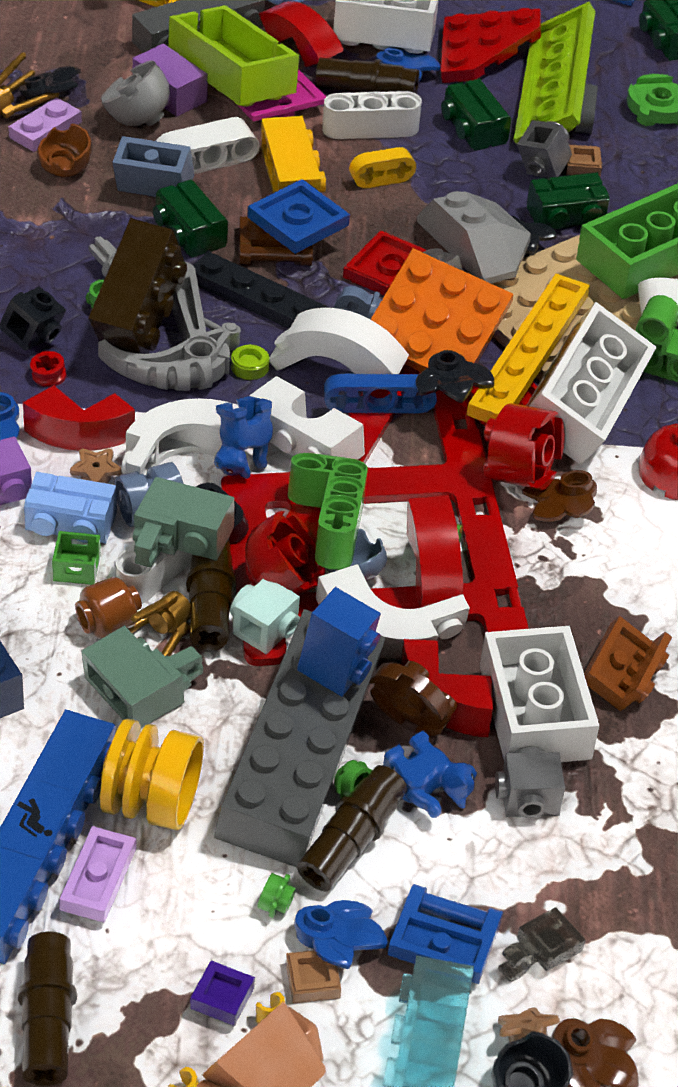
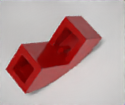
M286 1L259 13L266 33L278 40V42L293 37L305 67L317 64L320 57L330 58L344 51L341 42L330 25L321 15L305 4Z
M53 385L23 402L24 431L45 444L62 449L77 451L82 448L90 451L107 449L126 443V431L135 422V409L114 393L83 410Z
M448 495L408 498L406 535L416 557L415 596L421 608L463 594L461 550L456 519Z
M403 639L401 665L405 666L408 661H414L422 665L429 673L430 677L428 679L442 692L450 695L457 703V708L446 727L463 734L488 738L493 712L491 676L439 673L437 640Z

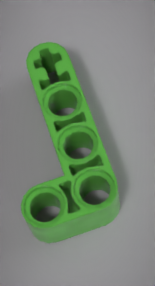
M656 295L648 300L635 331L656 346L643 372L678 382V330L676 329L678 305L672 298L665 295Z
M300 453L291 458L288 498L296 504L321 508L318 520L315 562L328 569L340 570L347 568L353 561L362 516L368 471L367 465L362 461L352 458Z

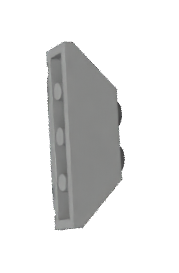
M455 191L447 196L433 199L417 215V222L449 253L459 255L461 265L473 276L489 283L516 277L519 265L531 240V233L496 202L466 191Z

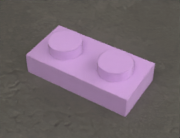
M56 97L8 126L9 138L35 152L38 149L39 142L46 138L52 128L55 127L63 131L67 130L72 123L80 124L82 122L81 111Z
M92 826L59 899L60 911L105 923L136 851V838Z

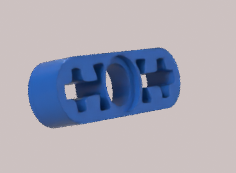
M336 374L329 377L324 383L325 405L330 410L335 408L342 413H424L436 405L437 396L436 392L416 396V392H418L416 388L418 374ZM377 389H385L390 392L384 398H375L370 395L371 392ZM344 391V395L338 394L339 392ZM358 391H362L363 396H359ZM397 391H401L402 396H398Z

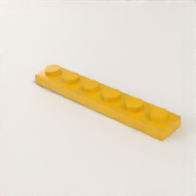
M555 273L491 369V373L494 376V387L478 388L468 403L467 416L487 423L489 418L496 419L505 405L509 403L519 404L587 299L590 288L589 284Z

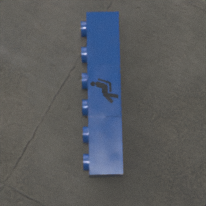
M65 709L0 826V963L6 964L14 948L20 949L28 933V920L33 910L40 911L43 907L48 893V882L52 874L58 875L64 866L68 843L71 838L77 839L84 826L85 811L89 803L96 804L100 797L104 760L116 733L115 724Z

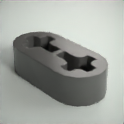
M585 83L580 124L575 127V132L592 134L598 85Z

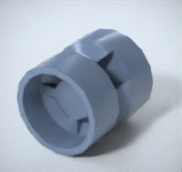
M173 462L149 467L146 475L135 471L115 478L114 485L117 486L118 507L129 527H134V514L155 477L184 484L180 472Z

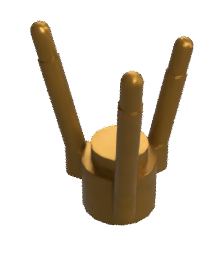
M21 52L0 74V85L26 58L24 52ZM30 70L10 85L0 86V115L7 119L16 112L58 97L60 94L59 92L47 93L12 105L14 102L12 92L25 83V79L35 75V71Z
M170 591L160 600L133 614L131 621L137 623L128 630L133 633L150 623L152 628L158 633H173L161 652L164 656H170L181 638L190 632V626L187 621L191 618V604L183 594L178 591Z

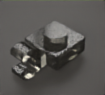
M554 907L519 927L517 934L519 942L511 944L502 951V955L507 961L500 964L498 969L509 982L521 978L536 962L547 972L582 952L586 939Z

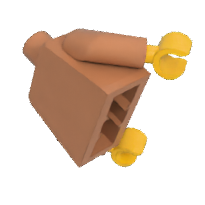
M274 992L270 995L271 1008L264 1007L260 1002L256 1003L257 1025L202 1074L206 1080L199 1082L196 1072L190 1067H185L179 1071L181 1081L187 1085L186 1087H312L326 1074L318 1027L306 1017L285 1004V998L282 993ZM173 1084L168 1085V1087H176Z

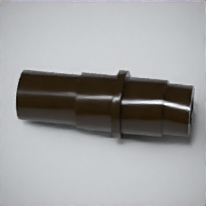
M320 57L316 69V86L350 91V93L407 91L417 94L420 75L417 69L383 64V61L376 59L375 62Z
M228 540L217 560L192 555L190 572L186 578V588L191 604L190 640L196 648L203 651H217L223 648L229 639V612L232 605V595L236 589V578L232 573L233 560Z
M377 765L366 778L358 783L349 796L341 798L336 803V812L323 827L320 836L297 863L298 873L310 886L325 892L331 890L353 860L363 853L370 842L376 841L383 835L385 823L395 812L398 803L408 789L404 779L396 771L384 765Z
M39 932L28 939L27 957H25L23 985L18 990V1001L22 1006L21 1028L24 1032L22 1077L30 1084L50 1086L62 1083L68 1076L69 1032L72 1027V1006L77 1001V990L73 985V960L71 958L70 938L58 932Z

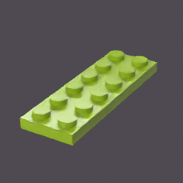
M589 1L541 23V38L530 43L514 134L516 144H518L532 120L559 123L563 125L567 132L580 124L595 10Z

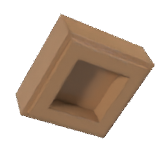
M569 145L572 156L566 164V175L598 172L599 176H601L600 147Z
M315 950L286 953V968L292 1003L341 998V984L337 966L322 960L316 955Z

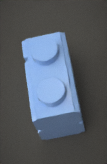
M36 472L24 504L25 530L34 531L42 536H58L59 531L100 535V543L106 544L117 514V486ZM76 539L79 542L88 543V540Z

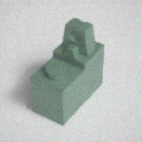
M155 477L134 514V532L132 536L135 541V564L151 568L161 552L175 555L177 550L217 560L234 528L235 497Z
M126 626L119 628L81 650L85 679L122 720L128 718L139 721L141 728L185 702L184 691L191 685L190 682L203 673L202 656L192 646L174 655L164 656L157 648L151 651L148 643L142 637L136 638Z

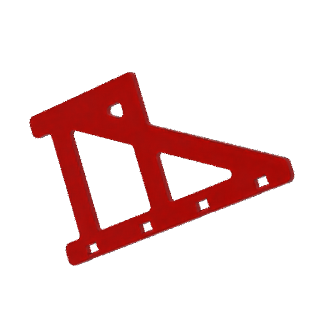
M404 364L399 374H420L421 372ZM377 389L371 392L370 395L375 398H384L390 392L385 389ZM439 390L436 392L437 402L433 407L445 463L379 468L367 467L364 504L404 502L408 498L448 495L450 500L455 503L459 523L463 526L462 536L473 578L472 582L463 583V595L470 607L466 621L481 622L485 632L529 629L518 592V583L492 480L484 475L486 456L475 418L467 416V410L460 403ZM397 391L398 396H402L401 391ZM349 413V417L359 421L364 427L365 455L359 458V461L366 464L396 413ZM465 419L467 429H455L453 420ZM290 472L250 474V477L247 479L240 475H227L221 479V488L229 496L235 497L234 501L241 506L249 524L246 536L240 541L230 544L233 560L232 573L236 578L235 596L248 584L256 586L246 573L245 546L252 530L267 519L266 511L268 509H288L289 512L285 518L295 515L309 528L314 538L317 539L321 508L296 504L288 498ZM486 503L489 515H476L474 505ZM415 586L371 589L380 600L391 606L402 609L420 608L415 596ZM306 592L299 595L298 616L301 617L304 609L313 612L319 604L315 598L316 592ZM508 594L511 607H498L496 596ZM285 637L267 654L242 640L244 659L253 666L281 664L287 651Z

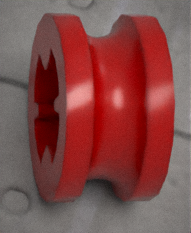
M44 351L36 354L31 359L30 368L35 383L51 387L53 385H60L65 381L67 375L64 358L61 354L55 351Z

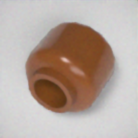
M110 577L85 587L80 593L79 601L75 603V612L85 633H93L95 637L100 639L123 626H126L128 629L134 627L137 622H132L131 616L142 608L141 598L137 589L133 585L127 586L122 579L117 577Z

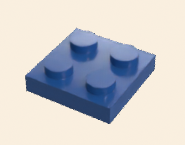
M301 179L249 205L247 218L296 254L349 226L350 214Z

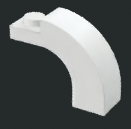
M314 308L299 313L290 329L283 332L275 340L276 348L269 357V362L279 371L304 358L323 356L339 361L354 374H399L409 354L387 330L360 314L337 308Z
M202 398L184 399L169 402L149 410L140 416L126 431V454L122 461L121 472L128 474L138 471L140 474L146 475L149 467L160 465L167 458L180 453L198 452L215 456L222 445L220 438L221 419L216 413V406L230 402ZM233 404V409L239 408L238 405Z
M358 564L319 576L315 597L318 604H320L331 590L337 587L380 612L381 616L376 632L386 637L380 657L401 660L403 639L437 640L438 637L448 639L457 635L465 628L470 609L463 594L416 609H402L391 606L380 600L372 592Z

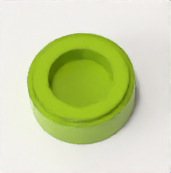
M256 345L240 346L231 355V370L241 379H260L269 370V354L265 349Z

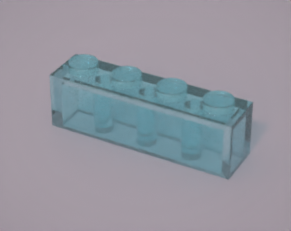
M416 955L413 975L403 973L399 1002L406 1003L407 1009L405 1016L395 1015L391 1044L400 1045L398 1058L390 1056L387 1058L383 1087L455 1086L474 966Z

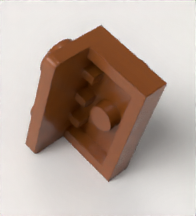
M621 616L617 617L610 623L584 672L587 686L620 712L634 701L641 703L650 694L655 685L651 681L653 675L663 667L669 658L666 649L672 636L665 631L652 641Z

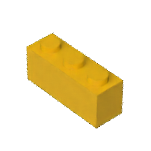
M303 116L262 118L261 150L273 193L301 179L319 192H326L324 171H319L318 150H313V133L311 129H306Z

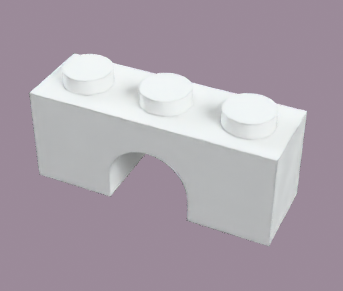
M276 376L249 395L272 401L270 419L273 425V435L270 443L277 446L283 452L289 453L292 456L300 453H314L356 460L365 455L364 427L362 423L335 408L321 417L307 418L305 392Z

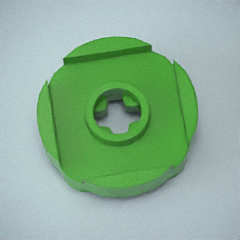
M648 74L637 78L635 85L632 86L631 83L627 95V105L637 115L638 123L645 126H652L656 123L678 124V84L672 83V76Z

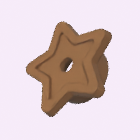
M82 448L79 450L80 461L70 468L71 475H78L83 480L106 484L111 480L112 476L121 475L122 472L121 467L112 461L114 452L110 448L97 453Z
M535 1007L519 1014L498 1016V1024L503 1026L500 1029V1036H508L509 1042L518 1040L530 1032H540L548 1035L547 1027L560 1023L558 1015L540 1014Z

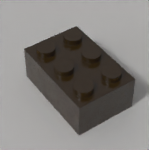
M130 218L88 318L99 342L105 339L112 346L120 350L137 354H149L150 351L156 349L160 339L159 327L164 317L167 318L170 315L174 303L173 293L177 284L181 285L187 272V264L183 259L181 247L178 245L172 229Z

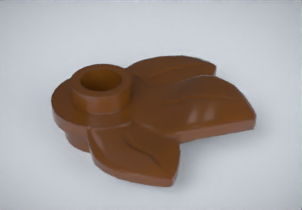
M573 470L563 474L560 479H554L544 490L525 487L522 489V494L538 501L533 510V519L540 522H553L560 520L565 515L580 518L590 513L595 506L593 498L597 494V484L592 480L590 473L583 470Z
M569 1018L561 1021L555 1027L551 1037L557 1039L571 1058L573 1076L568 1087H638L637 1067L631 1056L627 1053L635 1044L636 1037L624 1025L604 1018L597 1019L589 1024L579 1019ZM572 1037L577 1039L581 1046L576 1045L573 1042Z

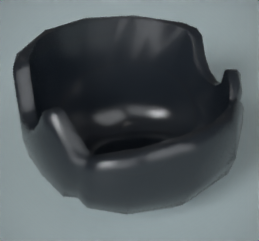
M530 1032L518 1040L508 1042L498 1052L491 1075L494 1087H568L573 1076V1069L569 1053L557 1039L540 1032Z

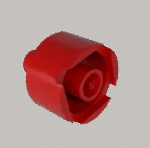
M509 403L502 408L496 419L489 418L484 430V438L489 442L488 457L484 465L485 477L499 482L539 490L546 489L552 483L557 471L551 470L554 459L561 460L564 450L565 428L562 418L555 417L558 412Z

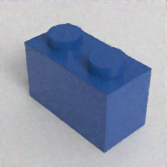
M334 587L311 614L297 671L341 697L353 683L359 686L368 675L372 666V662L367 659L377 646L381 636L376 632L381 613L341 589Z

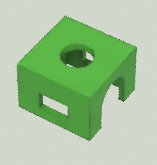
M59 531L52 559L53 581L94 584L101 556L100 535ZM72 539L88 540V545L72 544ZM69 567L82 568V570L73 571Z

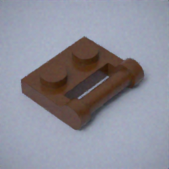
M240 216V264H251V261L301 262V266H312L313 245L295 254L249 218Z

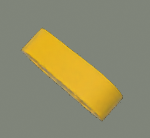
M403 147L359 154L351 161L349 172L359 187L373 188L405 182L415 174L417 167L410 152Z

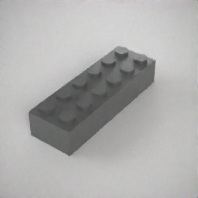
M305 609L302 612L225 796L214 835L215 839L296 868L297 863L310 846L335 775L369 690L370 679L376 671L386 637L380 636L377 646L367 660L372 662V666L364 681L359 686L353 683L341 697L297 671L312 614L311 611Z

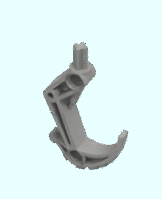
M101 236L95 238V244L89 245L88 249L102 265V274L106 277L117 250L107 239L104 240ZM185 262L187 264L185 279L181 285L177 284L173 293L174 303L172 311L182 343L157 353L137 354L120 350L104 339L98 342V356L105 364L119 374L138 383L156 386V388L165 390L169 388L175 389L176 391H190V388H211L212 384L224 374H229L230 350H234L240 345L241 329L235 323H224L220 326L204 318L196 272L192 264Z

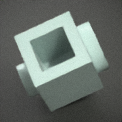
M264 579L256 586L251 584L244 586L237 593L230 609V614L233 616V634L267 654L284 637L289 638L294 634L300 620V616H298L300 596L278 583Z

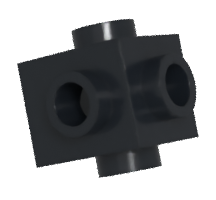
M40 286L26 293L20 292L10 300L0 322V330L24 351H27L43 342L50 343L59 335L62 329L60 323L66 309Z

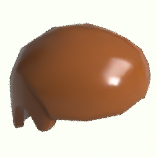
M74 123L70 124L69 128L63 131L55 127L52 128L46 138L39 142L37 157L41 166L46 172L60 177H71L82 172L87 167L91 156V138L87 130Z

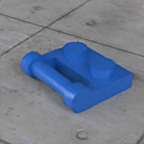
M413 884L390 940L388 956L479 984L501 925L503 911L489 908L488 912L429 894L426 887ZM421 911H424V912H427V913H431V914H434V915H437V916H440V917H443V918H446V919H450V920H453V921H456V922H459V923H462V924H466V925H469V926H472V927L481 929V931H478V930H475V929H471V928H468V927H465V926H462V925H459V924H456V923H452V922H449V921H446V920H443V919H440V918H436V917H433V916H430V915H427V914H424V913H420V912H421Z

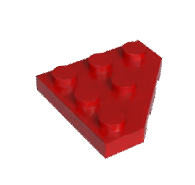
M520 8L515 11L504 12L487 11L481 14L469 15L458 13L453 16L444 17L441 60L442 83L478 79L484 75V68L493 62L499 65L518 53L517 47L524 42L533 43L540 39V8Z

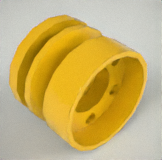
M128 718L124 719L115 733L104 760L100 790V808L102 812L115 815L122 807L124 817L133 819L137 816L144 801H147V820L149 824L177 831L182 829L191 810L199 783L204 755L203 737L171 730L161 747H158V729L156 725L147 724L141 731L139 721Z

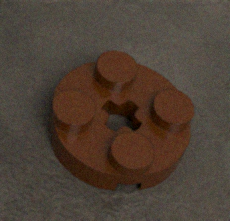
M408 661L405 666L396 663L382 664L369 682V684L374 683L370 693L379 708L400 725L406 719L417 724L418 726L414 731L416 733L425 731L429 736L439 735L449 723L452 714L457 708L456 701L428 679L430 677L428 671L414 661Z

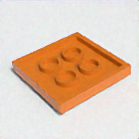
M413 248L370 320L387 330L406 350L409 356L405 365L420 372L428 368V361L431 356L443 350L455 351L461 354L466 361L478 363L512 304L514 294Z

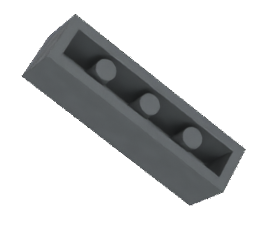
M178 0L132 14V42L142 53L161 44L168 46L169 16L193 11L197 12L199 32L200 10L224 5L257 27L263 28L259 13L265 11V0Z

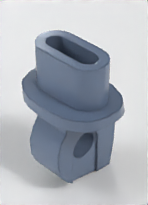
M347 286L343 288L337 297L333 308L351 311L371 319L382 299L378 298L380 292L375 291L372 296L362 288Z

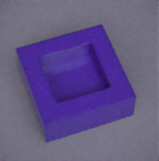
M210 960L190 997V1009L235 1026L255 988V977Z

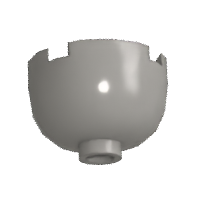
M153 60L144 62L131 69L133 75L125 80L120 77L101 96V103L107 112L115 120L126 126H139L144 123L147 126H151L164 116L162 110L168 103L170 94L169 82L163 71Z

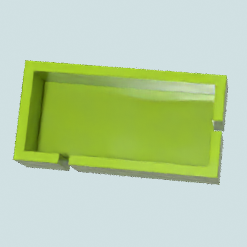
M224 5L200 10L199 32L197 12L193 11L169 16L168 47L206 72L207 82L215 87L217 91L222 92L233 100L235 104L239 106H252L258 101L267 99L278 100L285 95L297 92L299 55L284 44H278V40L228 6Z

